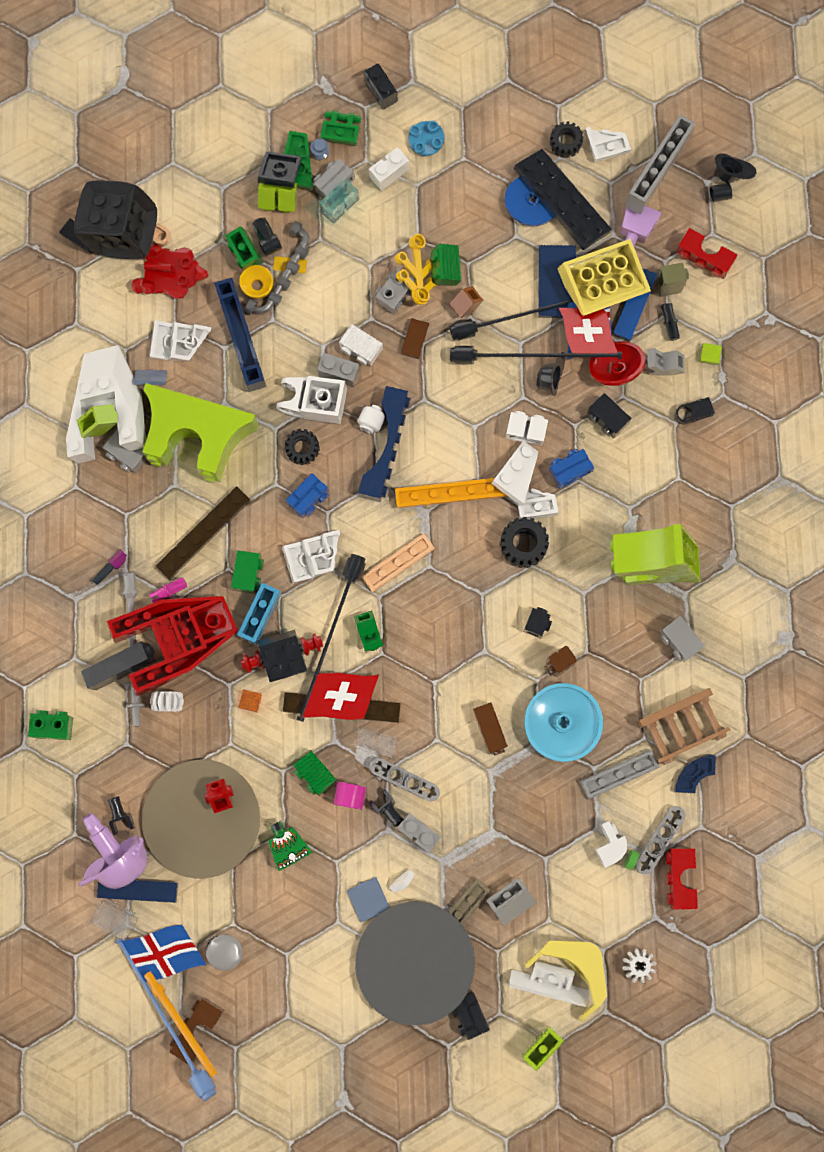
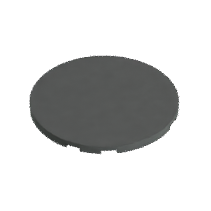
M425 902L401 903L380 913L365 929L356 952V976L365 999L382 1016L404 1025H426L437 1022L451 1014L466 997L474 978V949L462 924L446 910Z

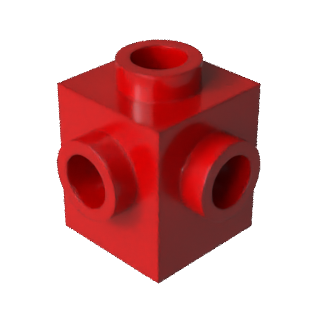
M224 778L206 784L207 793H204L207 805H211L214 814L233 808L231 799L234 796L231 785L227 786Z

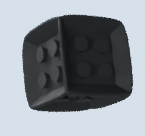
M107 180L89 181L83 187L79 199L74 232L78 239L96 254L110 258L143 259L146 258L151 248L157 223V207L153 200L140 187L134 184Z

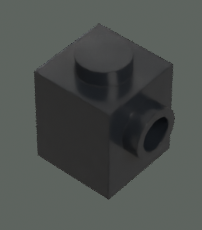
M532 608L523 632L541 639L544 631L548 632L552 621L549 618L551 615L547 614L548 611L543 608Z

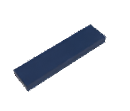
M134 880L124 887L111 889L98 882L97 898L177 903L178 883Z

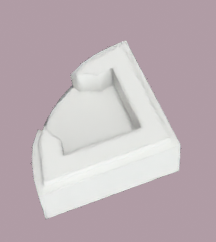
M411 869L398 877L389 888L393 893L407 888L415 874Z

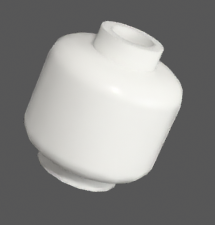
M376 405L364 407L357 421L360 425L359 428L369 434L378 432L385 420V415L381 412L382 408Z

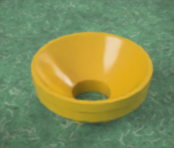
M250 266L240 276V288L249 298H264L273 288L272 274L264 266ZM254 282H262L263 287L260 290H254L252 288Z

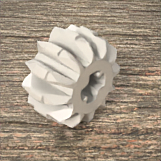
M154 691L151 693L150 704L153 711L182 710L184 699L181 692Z
M635 948V955L627 952L630 960L623 958V962L628 963V965L623 966L622 969L630 970L625 976L629 978L633 975L632 981L635 983L638 977L641 983L645 981L644 976L651 980L652 977L648 974L649 971L656 973V970L652 969L651 966H655L657 963L656 961L649 962L653 955L648 954L646 956L647 950L645 949L640 954L639 950ZM637 961L644 963L642 970L635 969Z

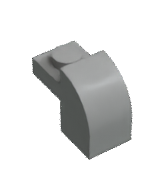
M655 348L647 349L646 364L649 368V374L671 376L685 373V359L682 353L677 350L662 353Z

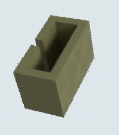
M683 262L661 266L656 278L659 297L682 293L689 279L688 269L684 268Z

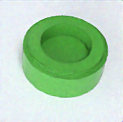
M632 849L629 851L624 862V868L628 870L634 869L639 858L637 851Z

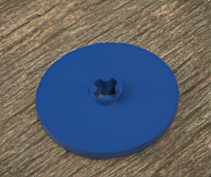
M521 177L516 178L510 183L505 194V206L513 219L523 225L541 226L554 218L552 213ZM529 198H531L532 200L535 199V203H533V201H529Z

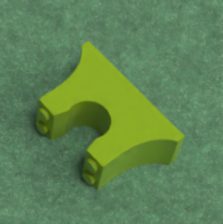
M148 383L145 384L144 392L150 401L152 418L149 434L142 453L150 462V465L159 468L161 465L167 467L173 458L176 445L184 439L194 438L202 442V449L198 455L197 469L201 476L210 483H215V481L221 482L227 461L234 448L243 438L257 432L259 424L255 414Z
M674 524L649 531L612 534L613 540H610V550L614 552V560H611V569L618 577H622L623 581H626L628 585L701 582L699 547L682 524Z

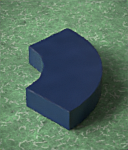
M716 755L703 756L690 762L679 774L674 793L694 794L698 783L703 778L715 775Z

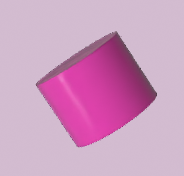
M338 782L334 805L363 810L367 787Z

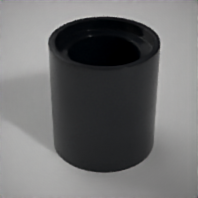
M728 182L710 186L711 201L719 202L732 199L731 184Z

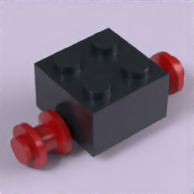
M294 629L258 640L260 654L259 651H255V656L248 657L246 654L243 655L244 659L241 660L243 670H247L248 673H252V668L259 667L262 670L264 669V663L270 683L307 672L302 652L305 651L306 656L314 649L321 652L320 648L324 647L321 636H316V633H314L311 639L306 640L304 637H301L302 643L299 644Z

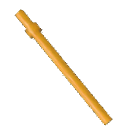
M151 971L148 972L144 977L151 986L152 993L155 997L159 998L211 1078L214 1077L217 1071L165 994V988L157 982Z

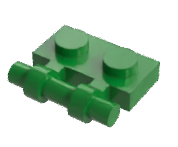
M333 110L332 112L325 111V118L331 119V121L323 120L320 139L357 146L360 127L353 124L361 123L362 116L351 112L349 114L339 113L338 110ZM338 120L347 121V124H345V123H338L337 121H338Z

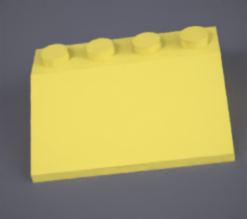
M631 239L564 262L558 268L566 290L583 316L651 291Z

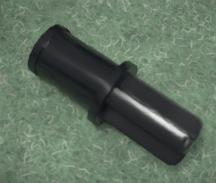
M663 304L661 306L664 316L663 325H666L669 340H678L680 338L677 326L678 319L675 318L673 304Z

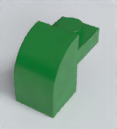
M372 610L355 615L354 619L364 651H375L382 647V639Z

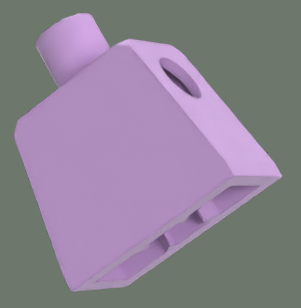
M646 206L640 215L626 207L620 234L626 236L625 241L631 239L633 246H635L636 241L644 243L658 223L662 212Z

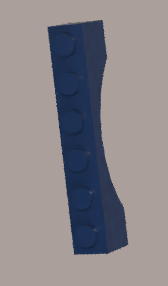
M231 277L215 282V288L248 392L265 388L267 386L233 279Z
M389 386L385 387L381 405L388 424L387 443L378 462L362 476L358 491L360 498L381 502L382 497L386 498L388 487L385 486L386 480H390L393 469L390 468L391 461L395 462L397 451L394 450L395 445L400 443L402 433H399L400 426H404L406 415H403L404 410L409 408L411 400L406 390Z

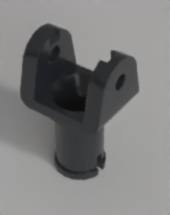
M384 789L382 792L389 801L379 809L372 800L369 804L378 815L385 814L393 826L396 827L403 822L404 818L393 807L395 800Z
M116 796L108 799L107 801L113 815L109 822L112 834H118L115 822L125 818L130 830L135 829L132 814L124 812L120 797Z

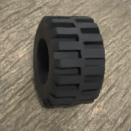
M522 517V519L516 518L513 522L510 521L501 535L500 547L502 555L505 556L506 561L509 560L511 562V565H518V568L523 566L529 568L531 565H537L544 558L549 546V535L546 534V528L541 526V522H535L534 518L529 520L527 517ZM520 533L531 535L536 542L535 548L530 552L517 550L513 544L514 537Z

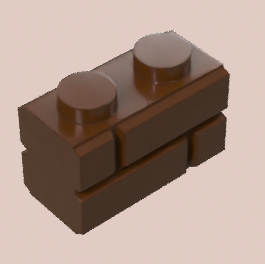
M565 645L548 657L544 668L550 676L558 677L573 667L577 662V658L570 648Z

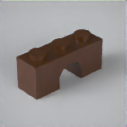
M205 997L201 1001L197 999L191 1009L194 1011L190 1019L186 1017L184 1023L194 1036V1029L197 1025H205L213 1029L223 1014L224 1009ZM181 1033L177 1037L193 1063L197 1056ZM173 1038L170 1043L172 1049L169 1053L188 1064Z

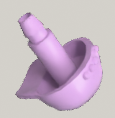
M93 813L83 818L86 829L91 834L89 838L102 857L87 868L83 880L78 883L79 887L97 880L107 888L116 889L124 887L137 879L147 867L148 859L143 845L144 840L135 835L118 844L106 825L103 826Z

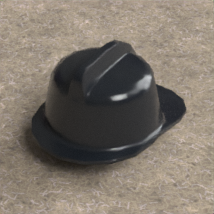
M723 153L717 154L715 157L716 168L714 175L723 182L732 183L739 179H752L757 174L756 168L747 161Z
M557 357L555 363H548L540 368L536 382L538 388L551 391L552 395L556 396L565 366V357Z

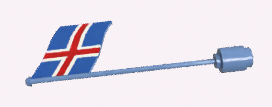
M183 925L165 927L139 938L124 941L122 938L117 939L116 944L120 945L192 1069L193 1073L190 1075L191 1079L189 1080L190 1085L197 1097L201 1098L203 1102L210 1099L217 1093L215 1090L216 1085L206 1070L202 1071L201 1068L196 1070L146 983L148 981L144 977L145 974L151 971L156 980L167 978L193 967L207 966Z

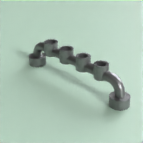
M295 221L290 229L289 234L294 237L300 235L302 241L296 248L292 259L288 262L276 287L269 295L266 304L259 307L257 306L258 302L251 298L244 312L250 315L253 312L265 314L269 312L273 305L278 306L280 304L282 289L288 290L291 281L288 280L291 274H297L300 265L297 263L300 258L305 260L309 253V250L306 249L309 243V235L302 228V223Z

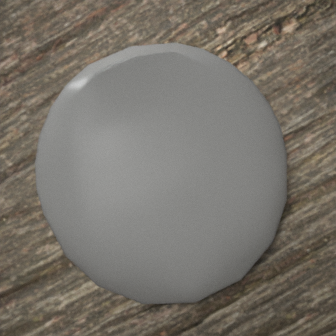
M230 935L215 936L207 944L206 957L209 964L215 969L231 970L242 959V947L238 940Z

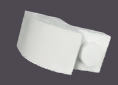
M609 821L600 825L608 843L595 849L603 868L621 860L627 849L626 837L622 836L617 839L616 835L619 834L614 823L610 824Z

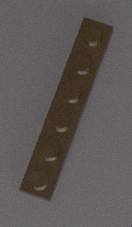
M236 486L156 567L171 580L251 501L250 498Z
M285 692L283 712L300 714L307 694ZM370 700L365 718L360 720L399 723L401 703Z

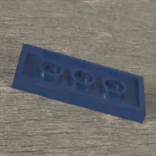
M539 245L538 308L572 299L563 284L558 268L564 262L576 258V245ZM568 304L538 312V318H563L558 308H568Z

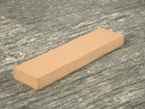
M423 533L364 574L362 579L373 593L435 550V548Z

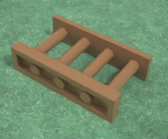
M710 688L637 721L640 729L645 727L646 730L649 729L662 756V758L656 760L658 764L661 762L663 765L669 764L674 761L673 757L713 738L718 741L727 736L726 732L730 731V728L721 729L708 702L710 701L708 697L713 695ZM697 702L702 706L715 732L705 738L691 712V705ZM677 711L684 713L697 742L686 745L673 719L675 717L673 713ZM662 718L664 722H667L680 749L671 754L668 753L656 728V721Z

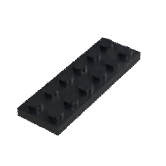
M542 148L514 166L516 173L582 250L590 247L611 232V227Z

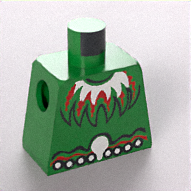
M281 821L270 826L276 837L268 842L278 871L284 870L313 853L294 827L285 830Z

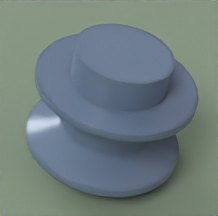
M316 139L312 142V156L315 159L323 160L329 155V145L324 139Z

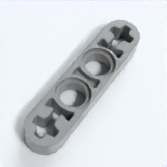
M375 758L370 763L369 767L372 774L427 801H435L440 795L437 785L384 759ZM382 762L381 766L386 769L387 765L391 766L387 777L383 776L385 772L382 770L375 772L373 764ZM393 770L401 772L402 777L400 780L393 781L390 778ZM412 778L419 781V787L415 790L408 787V781ZM424 782L427 784L425 788L431 789V787H434V792L437 793V795L428 798L427 792L422 791V794H419L418 792L422 788V783Z
M671 807L664 815L639 855L635 868L640 874H649L655 868L685 819V812L682 808ZM678 810L680 819L674 820L672 823L676 825L674 828L671 824L665 823L666 819L671 821L673 818L671 812ZM664 826L668 827L671 831L670 836L667 838L662 837L660 834V829ZM652 843H657L660 846V852L656 855L650 852V845ZM647 853L650 857L655 858V860L653 862L650 859L647 864L649 866V869H644L642 871V866L640 865V862H645L648 857L644 856V854Z

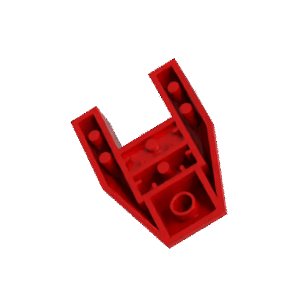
M224 596L159 600L106 621L114 644L152 629L165 659L162 662L129 674V680L136 697L192 671L238 632Z

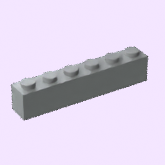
M682 115L678 116L629 192L625 207L641 215L691 137L695 122Z

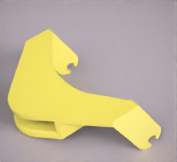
M548 941L524 966L529 968L542 955L563 959L589 985L593 1004L578 1018L582 1022L599 1008L607 998L602 953L595 944L590 942Z

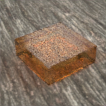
M243 689L238 708L258 713L262 694Z

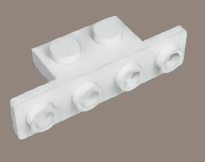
M535 961L531 974L516 970L511 971L509 987L587 1007L589 990L571 985L574 978V971Z

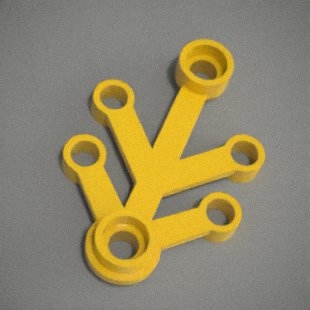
M415 234L409 240V246L413 249L414 266L405 252H399L395 255V261L406 267L414 277L415 283L404 269L396 273V278L399 282H405L412 291L414 302L418 305L426 304L430 297L429 291L437 286L434 278L430 276L426 280L427 284L423 287V279L433 270L434 263L430 258L425 261V266L422 268L420 249L425 246L426 241L421 234Z

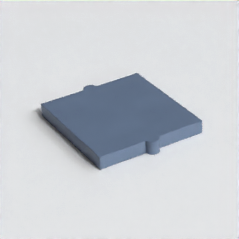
M136 370L134 385H145L146 383L166 385L167 370Z
M377 877L364 883L360 882V885L347 890L360 922L377 917L378 914L390 908Z

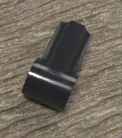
M260 217L251 224L265 256L282 249L277 235L273 233L265 217Z

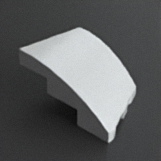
M155 320L149 358L168 361H189L211 331V327L196 324L192 326L177 322L173 324Z
M339 530L282 547L292 584L334 570L337 542L340 535Z

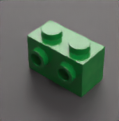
M240 226L225 235L228 240L227 246L232 253H235L237 257L235 260L241 269L264 263L244 228Z
M37 710L36 714L30 713L28 737L71 740L73 717L68 716V712L56 711V715L48 714L49 711Z

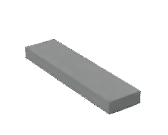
M649 750L580 781L587 799H590L660 767L652 750Z

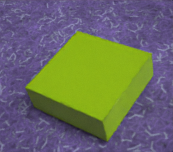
M703 343L700 363L719 365L722 346Z

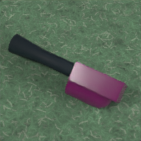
M119 549L92 581L98 585L114 567L118 570L125 563L127 555Z

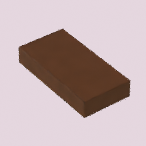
M411 318L401 355L416 359L420 358L429 328L428 322Z

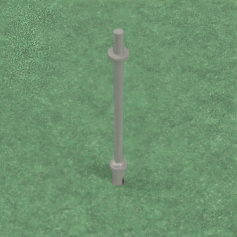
M134 573L123 574L124 591H122V595L127 600V613L135 610L134 598L138 595ZM136 635L128 638L129 647L136 644ZM131 685L132 704L127 705V708H132L133 727L141 726L140 708L145 707V704L140 703L139 696L136 697Z

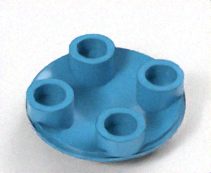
M434 120L422 121L413 125L408 136L411 149L422 156H430L437 153L442 148L445 140L442 128Z

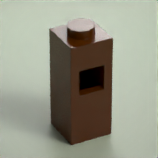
M492 702L474 708L473 713L488 754L493 753L496 756L504 753V749L508 745Z

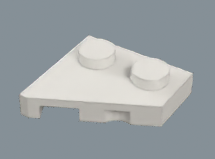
M591 127L585 128V134L595 162L630 153L631 148L626 133L611 132L604 129L602 131L591 130Z
M532 488V490L528 489L523 506L517 503L520 519L522 517L536 519L558 515L554 494L542 493Z

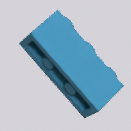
M264 583L261 584L237 634L239 638L256 646L258 645V640L261 639L282 595L280 590Z

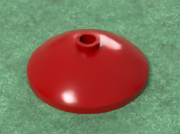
M618 341L614 342L617 352H622V359H618V357H591L589 370L593 379L607 386L624 385L636 379L642 373L646 364L644 352L639 346L631 342Z

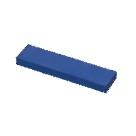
M642 268L651 290L658 274ZM650 292L626 301L614 330V336L629 342L631 341Z

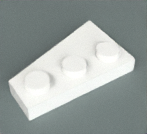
M523 441L491 483L521 506L525 502L538 451Z

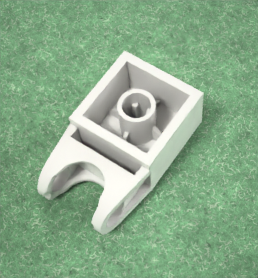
M313 376L282 379V386L294 391L296 394L290 401L277 403L276 409L278 411L306 420L341 424L347 394L345 381Z

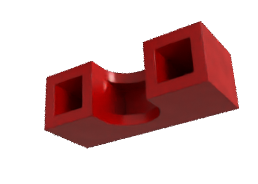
M689 228L678 245L676 253L680 258L692 261L698 268L708 270L714 277L724 279L738 254L724 246H721L715 254L705 253L702 249V243L706 236Z
M695 848L669 849V853H666V865H669L666 882L667 885H670V893H667V903L671 905L673 910L698 909L697 889H688L681 883V874L685 870L696 869Z

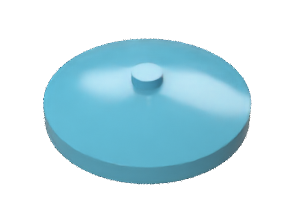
M559 683L545 687L532 698L526 709L524 727L530 744L539 754L553 761L570 762L584 757L597 745L603 730V716L597 701L588 691L573 684Z

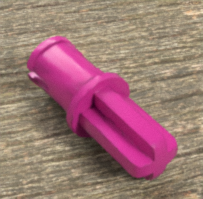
M179 578L168 585L165 583L164 587L149 593V596L153 598L158 595L157 598L152 600L153 603L168 597L172 598L173 594L187 588V583L184 578Z

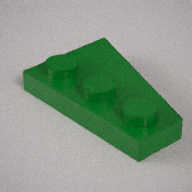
M289 130L284 154L302 157V163L296 180L297 188L314 191L308 136L306 133Z

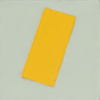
M275 256L273 270L285 271L288 262L292 258ZM300 259L297 263L300 265L297 273H306L307 260Z

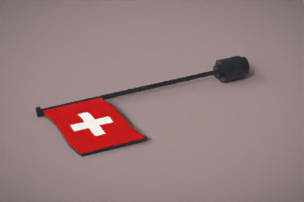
M558 308L564 320L566 339L572 353H478L474 346H455L450 348V362L473 365L478 357H618V359H622V352H617L614 345L609 318L604 309L583 316L578 308Z
M351 554L345 564L342 576L345 577L344 580L347 581L300 716H297V721L304 722L305 718L313 717L343 720H360L365 718L380 674L371 676L345 673L319 674L351 583L360 582L366 565L364 563L366 559L362 556Z

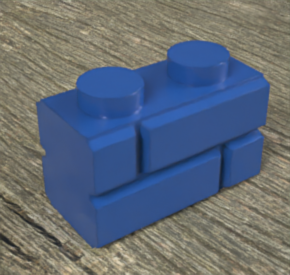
M574 449L567 454L568 457L564 459L560 457L551 462L552 465L549 467V472L559 489L593 472L594 466L584 449L579 451Z
M311 473L285 501L302 518L306 515L309 517L316 510V504L318 502L323 503L327 499L329 489Z

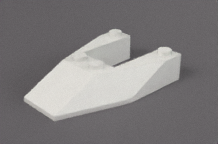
M118 345L84 354L66 437L67 457L78 464L95 460L93 437L82 438L77 424V419L86 414L85 412L92 406L114 405L115 411L118 414L119 445L129 451L141 449L145 446L146 432L142 394L138 385H134V376Z

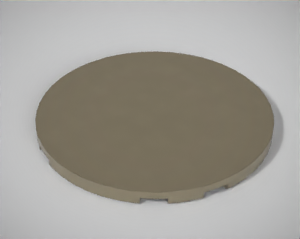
M212 760L184 762L165 772L149 791L142 813L144 838L153 856L165 868L188 878H211L235 868L253 848L260 827L258 800L248 781L230 766ZM224 778L227 786L231 785L234 796L231 797L233 808L214 814L211 805H207L204 793H207L206 784Z

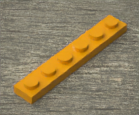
M495 478L395 488L397 509L508 496L491 484Z

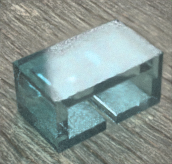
M345 178L319 203L320 212L334 224L345 214V208L349 210L359 200V191Z

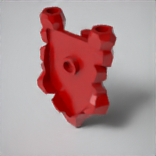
M154 244L151 245L146 258H143L147 259V262H144V278L133 279L131 287L132 291L136 294L142 292L153 294L155 291L156 293H166L175 299L184 298L188 293V288L195 286L199 281L207 279L209 274L207 270L199 266L196 260H193L195 257L191 249L183 247L170 251V249Z

